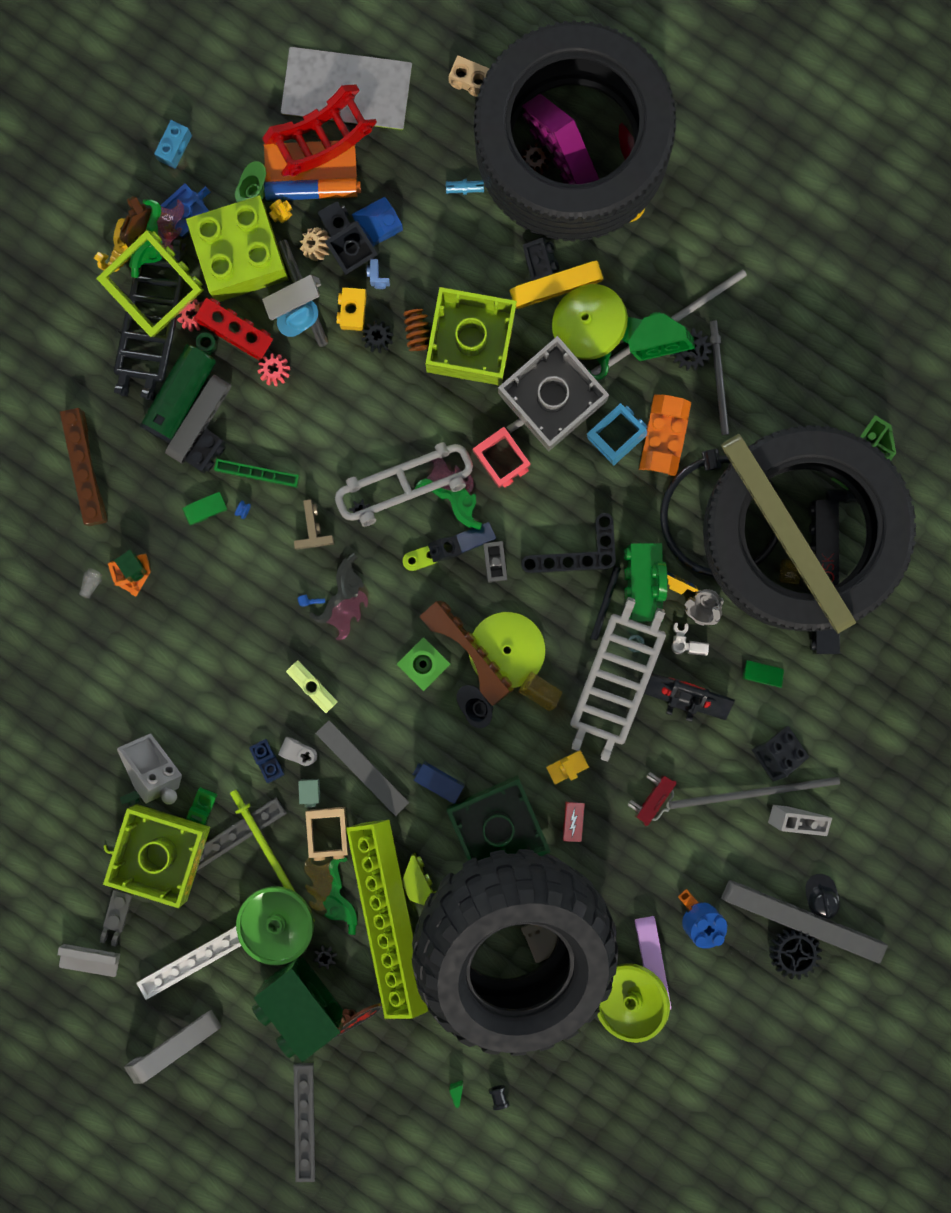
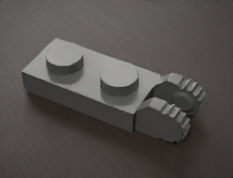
M116 889L113 890L103 924L104 929L101 934L100 943H105L110 929L115 931L111 946H117L120 934L124 929L133 894Z

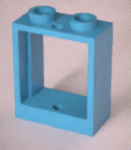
M621 403L587 433L588 440L613 466L647 436V425L641 419L637 420L633 416L634 412L628 406L624 407ZM622 414L638 432L615 452L598 434L618 415Z

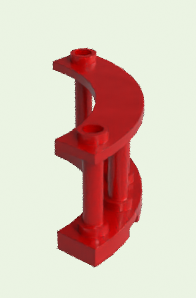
M356 84L341 85L336 93L326 101L328 104L320 111L315 109L303 116V121L293 124L291 121L269 127L262 139L265 145L274 144L279 148L287 163L281 172L282 176H296L301 172L325 164L350 149L364 136L372 132V128L377 121L376 119L365 120L354 101L355 96L360 91ZM347 105L358 123L351 132H349L340 116V111ZM331 118L334 119L344 137L334 145L330 143L322 128V124ZM311 130L316 131L325 150L312 155L303 138V134ZM296 140L305 158L293 160L283 141Z

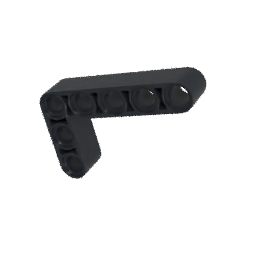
M602 513L595 520L596 552L529 555L523 558L521 562L522 570L525 573L533 574L606 570L611 568L616 560L612 516L608 513ZM602 517L609 520L608 527L600 526L599 519ZM606 536L610 539L609 546L601 545V537ZM604 555L611 558V564L608 566L603 565L601 562V558ZM585 556L592 559V564L589 567L582 564V559ZM566 557L573 560V565L570 568H566L563 565V559ZM547 558L554 561V566L551 569L545 568L543 564ZM528 559L535 562V567L532 570H528L524 566V562Z

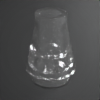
M88 569L87 572H84L79 595L90 598L101 583L102 574L93 569Z

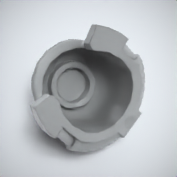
M698 590L693 598L689 597L687 599L685 612L697 624L703 626L715 625L722 616L724 600L713 590Z

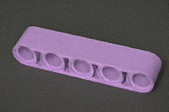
M650 916L635 919L643 967L652 971L662 981L669 996L655 918Z

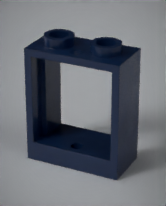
M425 761L422 765L419 763L412 774L416 776L414 778L415 782L455 804L464 788V783Z

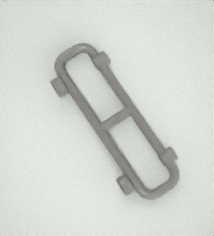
M442 442L435 446L436 451L361 480H357L356 477L347 479V485L341 487L336 492V505L343 518L350 521L359 519L363 527L370 526L376 522L374 516L376 512L448 484L452 492L462 490L466 486L463 479L472 472V460L465 447L458 444L446 446ZM452 452L460 453L465 464L463 471L411 490L404 473L405 470L436 458H444ZM397 474L404 494L355 513L347 511L343 501L344 494L356 492L361 487Z

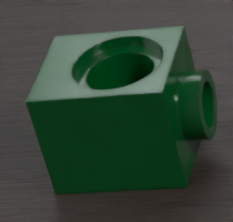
M128 550L114 560L125 578L130 582L139 581L144 577L143 574L147 572L132 550Z

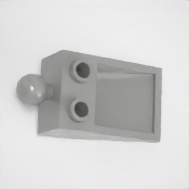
M151 733L117 748L132 784L145 804L159 797L162 798L165 804H173L176 801L177 793L174 790L179 788L182 774Z

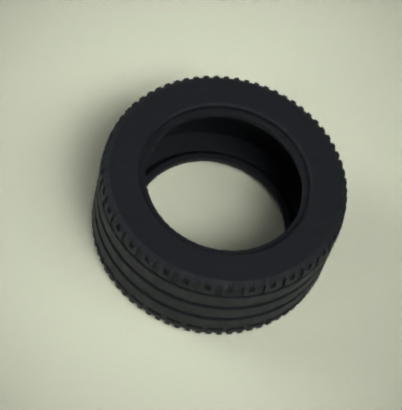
M572 20L569 23L567 21H563V23L555 22V25L547 24L546 27L541 26L536 31L532 30L527 35H522L521 39H516L513 44L508 46L507 50L504 49L502 51V54L496 58V63H493L487 71L486 78L484 77L480 86L474 112L475 148L480 175L487 191L493 197V201L500 210L503 209L504 214L512 221L515 220L517 225L522 226L526 230L530 229L532 233H536L539 236L545 235L549 239H563V241H575V239L584 241L587 239L591 240L592 237L599 238L600 236L608 235L610 231L615 232L617 229L622 228L625 223L628 224L635 219L637 214H640L647 207L664 179L676 132V109L674 99H672L673 93L670 84L666 82L667 77L663 73V69L658 67L657 60L653 58L651 53H647L645 47H642L638 41L635 42L631 36L628 37L626 33H620L618 29L610 28L611 26L607 25L605 27L601 23L594 24L591 21L585 23V21L576 22V20ZM583 85L597 89L618 103L627 115L633 130L634 147L620 167L597 181L585 184H563L552 181L534 171L523 160L514 144L512 133L515 123L523 111L521 107L523 104L538 94L559 86Z
M807 425L805 427H791L771 433L749 445L748 448L768 480L787 471L813 470L837 479L853 493L864 514L866 542L857 566L846 579L834 587L855 621L878 608L894 592L895 587L903 579V574L908 569L915 545L916 523H914V519H916L914 505L912 506L911 503L913 500L909 489L905 487L906 482L902 478L901 473L896 471V466L876 446H871L869 441L862 437L858 438L855 434L845 430L841 431L838 428ZM730 463L710 495L703 524L704 549L716 582L725 595L738 608L767 625L794 631H824L833 629L812 594L790 591L775 584L754 563L745 539V517L752 496Z

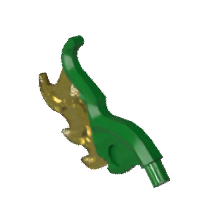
M348 857L332 859L330 863L321 866L314 865L311 862L312 858H308L305 861L304 869L313 881V886L310 887L306 884L305 887L317 900L315 903L310 900V906L317 911L327 910L325 917L331 920L347 922L349 924L348 934L355 935L356 925H358L357 914L353 905L340 893L342 882L338 871L339 863L346 862Z

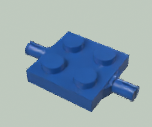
M185 183L160 205L161 212L170 215L172 228L183 239L190 233L186 218L209 211L203 201L211 193L206 186L196 193Z

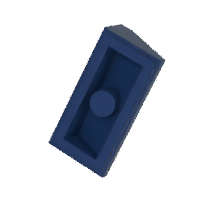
M489 522L482 524L480 530L473 528L455 535L457 536L462 553L482 546L483 543L496 540Z

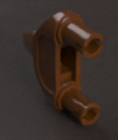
M134 196L126 199L131 210L128 211L129 214L126 216L120 231V239L128 248L137 240V236L146 231L152 212L151 208L140 204L137 197ZM161 212L157 224L162 231L165 241L172 240L171 237L175 239L177 236L170 224V215Z

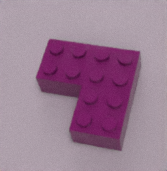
M538 94L521 106L524 112L522 116L531 127L529 130L534 140L538 139L543 147L546 146L551 154L553 153L554 158L552 160L555 166L560 169L561 174L559 176L564 184H585L599 180L573 118L542 94Z

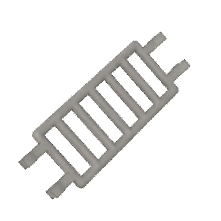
M631 597L627 598L622 615L612 614L570 723L573 728L578 729L572 743V749L580 750L586 732L607 739L601 753V760L607 762L614 743L624 744L666 637V633L659 630L665 610L657 607L651 626L633 621L629 617L636 602ZM616 623L657 637L654 647L652 648L613 634ZM612 641L649 654L650 657L647 665L607 652L606 649L609 642ZM606 659L642 672L643 675L640 683L599 669L602 660ZM596 676L636 690L633 701L592 687ZM589 694L630 708L627 717L623 718L587 705L586 702ZM583 711L623 725L620 735L618 736L579 722Z

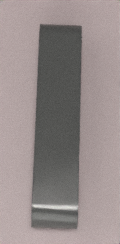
M213 375L168 445L165 454L181 464L185 462V458L204 433L230 391V383L217 375Z

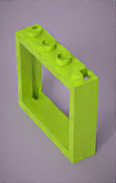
M146 230L96 279L150 337H154L202 293L204 289L201 287L203 284L196 276L192 277L187 272L190 270L183 261L178 262L175 259V252L169 246L164 247L161 243L162 238L155 231ZM147 240L193 289L155 326L109 277Z

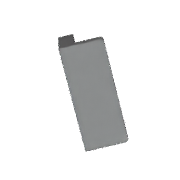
M309 275L263 298L262 300L269 319L274 320L318 298L320 294L317 287L321 286L319 278Z
M67 944L61 945L58 949L57 955L61 956L60 968L111 977L117 975L120 959L119 953Z

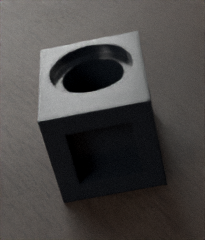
M457 536L441 538L428 544L433 562L449 560L462 554Z

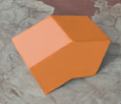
M687 889L678 896L689 911L693 909V905L699 903Z

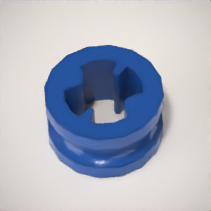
M242 500L235 511V516L240 515L241 519L244 520L251 508V504H245V501Z

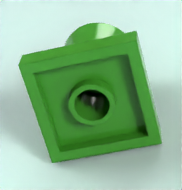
M423 637L397 665L424 691L450 663ZM420 661H426L427 666L421 668L419 665Z

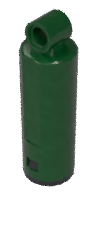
M203 332L197 336L196 346L185 345L139 427L170 444L216 363V360L210 356L218 347L213 335ZM205 340H211L209 347H202V343Z

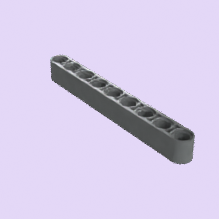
M728 880L721 897L728 903L801 932L802 930V933H809L814 938L876 963H881L888 947L883 941L732 880Z

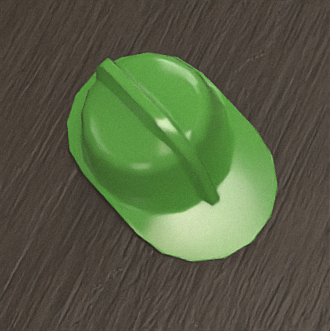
M254 161L244 169L235 191L237 202L259 195L262 200L264 199L266 168L261 162Z

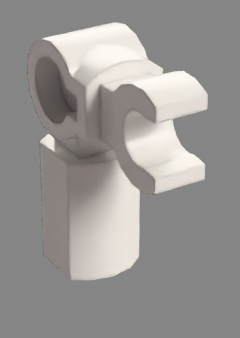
M678 623L674 624L673 630L676 636H673L671 646L674 653L681 654L684 651H688V654L708 655L709 643L695 641L686 643V637L684 636L688 631V624L684 625L683 631L678 630Z

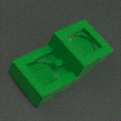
M217 492L183 507L182 510L191 526L226 511L227 507L220 492Z
M200 787L186 819L206 825L218 794Z

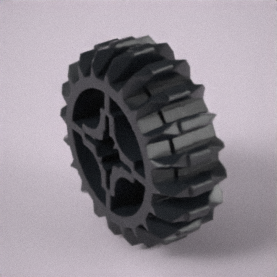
M790 928L788 933L786 929H783L784 935L782 936L777 933L778 941L772 939L775 946L769 947L774 952L769 954V957L774 959L771 964L776 966L775 970L777 972L782 971L781 975L783 977L788 975L790 979H793L796 975V978L800 980L801 974H803L807 978L808 971L811 973L815 972L812 969L813 966L819 967L816 960L822 959L821 956L817 955L822 952V949L817 947L820 942L810 936L809 933H802V930L801 932L797 930L795 932V929ZM795 939L790 946L784 947L786 942ZM801 939L808 943L810 953L802 950ZM796 950L800 952L799 954H795V956L791 954L792 952H796ZM781 954L789 956L790 967L783 964ZM801 960H807L802 966L798 967Z

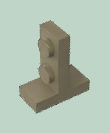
M312 500L303 501L309 539L294 541L295 549L335 544L332 535L318 537V534H321L320 524L316 523L315 515H318L317 504H313Z

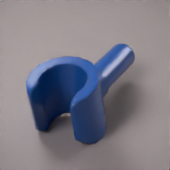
M307 594L297 598L299 605L302 607L310 604L325 603V598L309 600Z

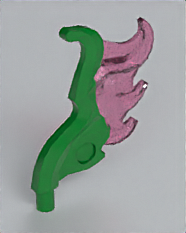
M144 199L143 204L150 205L152 208L146 230L155 231L162 238L161 243L164 247L169 246L173 250V245H170V243L182 231L180 227L175 230V225L184 214L183 203L177 200L175 208L167 209L161 207L155 200ZM148 240L130 258L129 267L131 268V277L133 278L139 277L141 265L155 263L162 259L160 253Z
M436 458L431 460L434 463L432 473L426 479L420 480L415 489L461 471L456 465L454 472L449 471L445 461L442 458ZM470 475L468 476V481L465 482L466 486L460 491L452 492L449 484L432 491L442 500L448 499L451 502L454 515L463 525L470 529L471 527L478 530L481 529L482 523L472 518V512L476 505V494L470 495L474 487V481Z

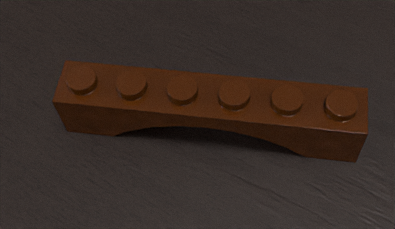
M80 408L61 411L60 416L83 523L87 526L107 523L104 502L93 470L85 413Z
M436 601L419 617L431 631L451 637L468 652L478 672L480 692L492 706L496 705L514 690L511 687V681L506 676L503 677L499 672L500 668L494 661L491 662L488 659L486 650L475 643L476 639L469 631L466 632L462 627L464 625L457 616L454 617L450 612V606L446 602Z

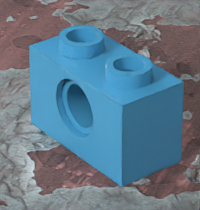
M173 120L170 121L154 153L158 161L176 169L192 137L189 129Z

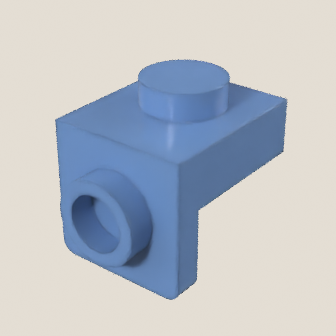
M370 259V265H367V277H370L371 286H374L375 289H385L386 286H390L389 278H379L378 259Z

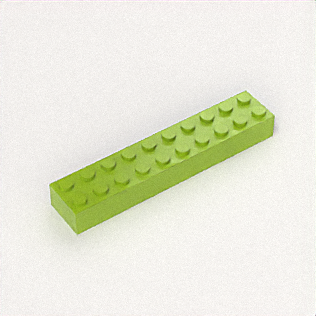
M390 820L347 827L346 830L384 1018L413 1019L428 1012V1008L418 992L413 972V934Z

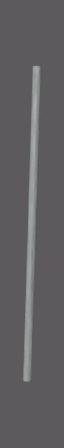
M742 269L670 318L676 322L680 321L747 276L746 272ZM629 345L610 357L609 367L631 353ZM601 365L592 369L591 373L598 375L601 372ZM519 418L506 428L512 433L524 425V423Z

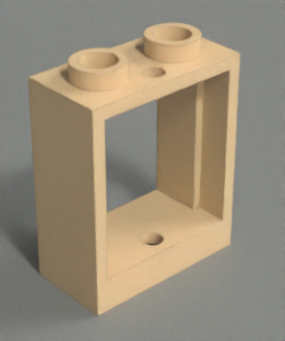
M346 807L310 809L305 811L309 858H314V861L326 860L325 857L333 856V859L345 858V855L349 854ZM340 817L342 849L314 851L312 819Z

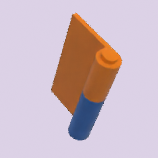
M321 141L306 142L312 155L325 150ZM330 141V143H331L332 145H334L335 143L338 142V141ZM297 142L285 143L293 160L305 158ZM264 144L266 168L264 189L266 201H277L278 199L358 197V193H361V182L357 181L355 145L336 158L316 168L301 172L296 176H282L281 172L287 163L279 148L274 144Z

